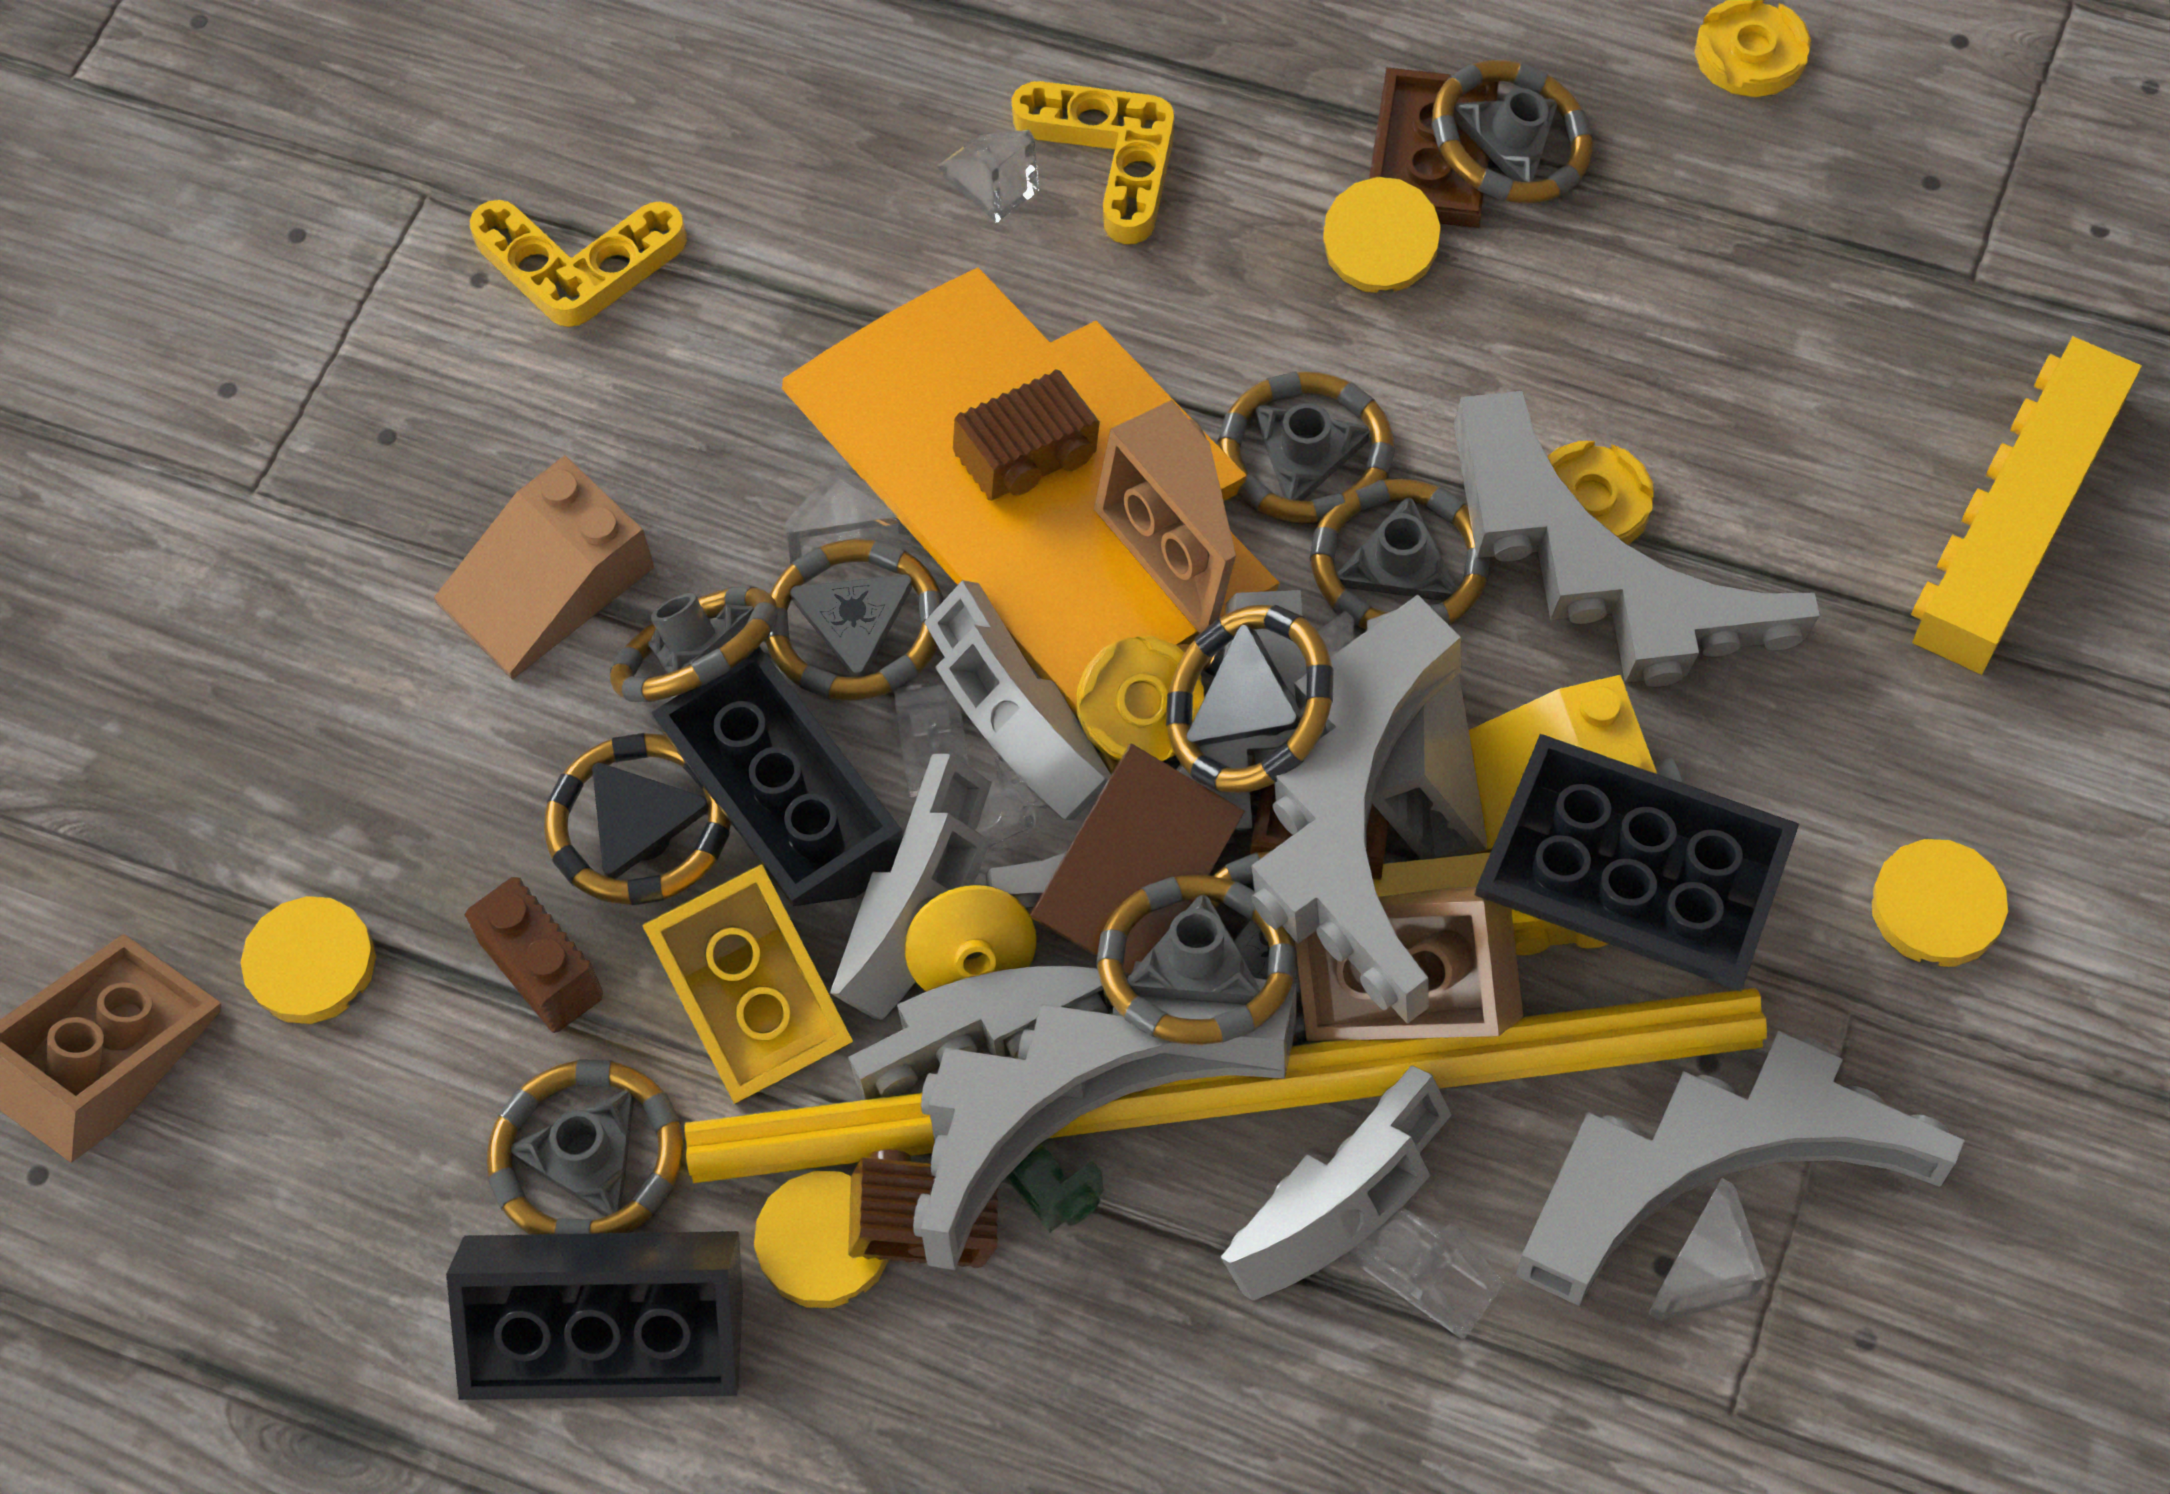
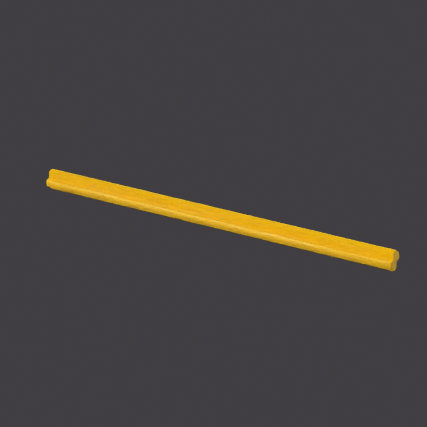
M1756 988L1742 989V991L1731 990L1525 1016L1500 1036L1335 1040L1296 1045L1291 1047L1285 1079L1227 1075L1178 1080L1126 1094L1079 1116L1049 1138L1378 1097L1394 1086L1411 1065L1431 1074L1438 1088L1442 1089L1763 1048V1040L1767 1039L1766 1017L1761 1012V996ZM922 1093L686 1122V1159L689 1176L692 1175L693 1183L858 1163L862 1157L870 1158L872 1153L880 1150H900L910 1154V1156L933 1153L935 1144L930 1115L922 1113Z

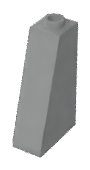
M1394 611L1367 620V630ZM1459 674L1423 705L1398 738L1377 781L1373 797V805L1421 860L1471 855L1487 849V838Z

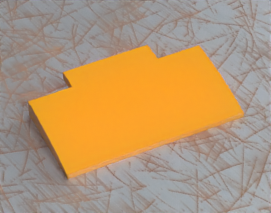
M977 267L883 315L783 378L782 390L957 585L962 580L980 584L1029 666L1041 679L1054 681L1077 719L1076 690L1085 667L1103 648L1126 638H1136L1137 636H1154L1174 645H1190L1195 640V637L1200 634L1094 510L1111 428L1171 400L1188 419L1193 420L1097 320L1049 342L981 269ZM1055 369L1060 370L1100 421L1096 452L1093 453L1086 464L1076 470L1066 471L1061 468L1041 477L1034 488L1022 495L1015 496L1009 492L992 501L988 500L986 493L981 491L979 483H975L972 474H968L966 466H963L960 458L955 456L953 451L954 418L959 412L966 413L970 407L977 408L981 402L987 404L992 397L997 399L1002 393L1008 394L1013 388L1019 389L1023 383L1030 384L1034 378L1040 380L1044 374L1050 375ZM1204 432L1206 439L1210 442L1224 502L1237 495L1239 488L1245 483L1247 475ZM1232 532L1231 536L1236 558L1219 617L1226 615V603L1236 593L1277 591L1280 583Z

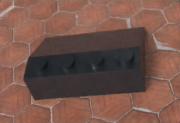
M1540 734L1474 895L1742 991L1799 823Z

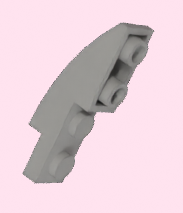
M962 580L924 622L944 655V658L935 668L970 720L1012 770L1064 820H1074L1103 790L1111 774L1092 743L1087 739L1083 728L1054 681L1036 678L980 584Z
M932 754L891 872H872L830 991L832 995L873 1019L883 1020L916 982L908 969L905 958V938L915 915L936 896L958 887L972 886L990 844V840L976 832V828L992 782L952 754Z
M1035 966L1001 970L965 978L931 989L897 1004L903 1030L848 1058L854 1080L865 1100L876 1099L880 1096L882 1098L899 1096L911 1089L916 1084L918 1077L940 1067L945 1048L977 1052L978 1047L986 1044L991 1055L1018 1059L1023 1031L1025 1029L1034 1030L1041 1004L1106 1014L1113 1005L1103 989L1097 968Z
M1411 1065L1399 1081L1386 1090L1377 1107L1356 1132L1343 1141L1335 1157L1328 1165L1306 1155L1293 1172L1281 1180L1274 1194L1250 1223L1237 1232L1231 1245L1220 1258L1244 1296L1254 1301L1284 1289L1321 1270L1379 1229L1427 1181L1431 1175L1420 1153L1451 1116L1448 1106L1431 1074Z

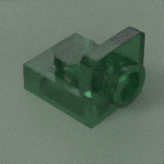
M1042 1145L1032 1150L1006 1177L1050 1233L1064 1222L1068 1226H1072L1084 1220L1097 1208L1100 1203L1099 1196L1104 1191L1102 1171L1094 1161L1089 1162L1060 1184L1059 1182L1064 1179V1174L1053 1156Z

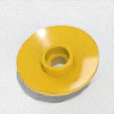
M972 885L946 891L924 905L915 915L907 930L905 958L908 969L918 985L927 992L969 977L1001 970L1027 968L1030 966L1036 950L1037 937L1033 920L1029 917L1030 914L1026 907L1017 898L1001 889ZM974 952L984 953L975 959H965Z

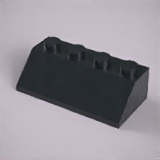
M760 646L729 672L704 686L702 685L676 696L651 712L653 720L793 906L856 898L866 891L872 872H891L903 839L901 827Z
M739 1231L464 1235L446 1273L459 1400L737 1396L739 1389L743 1304Z

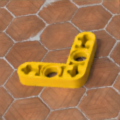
M1044 81L1029 82L1019 87L1012 96L1013 125L1017 132L1024 137L1115 150L1103 200L1104 230L1108 237L1124 245L1137 244L1146 240L1155 228L1174 140V110L1170 103L1154 95ZM1036 106L1043 107L1040 110V114H1030L1034 112ZM1063 108L1068 109V119H1060L1063 118ZM1095 109L1103 111L1108 115V118L1098 125H1087L1078 119L1079 115L1083 112ZM1118 115L1126 116L1124 117V126H1118ZM1146 120L1156 121L1153 123L1152 128H1142L1146 124ZM1143 161L1152 165L1154 171L1148 176L1136 178L1125 173L1124 168L1129 163ZM1128 197L1136 199L1137 213L1133 214L1132 220L1121 219L1126 214Z
M488 201L480 205L472 213L469 220L470 230L480 253L551 321L566 327L579 326L589 321L676 257L684 249L687 242L682 214L672 204L660 201L648 203L640 207L572 258L515 205L508 201ZM494 226L501 230L508 228L512 242L508 245L506 238L495 229L488 230ZM654 228H657L662 232L669 229V232L664 235H662L658 231H654L651 233L649 231ZM644 248V251H643L642 253H640V252L638 251V250ZM539 254L549 258L547 264L537 271L527 272L518 268L520 262L530 255ZM621 255L630 259L629 264L619 272L609 273L599 269L600 264L610 256ZM559 280L561 288L569 296L575 297L579 295V298L574 301L567 297L560 299L554 284Z

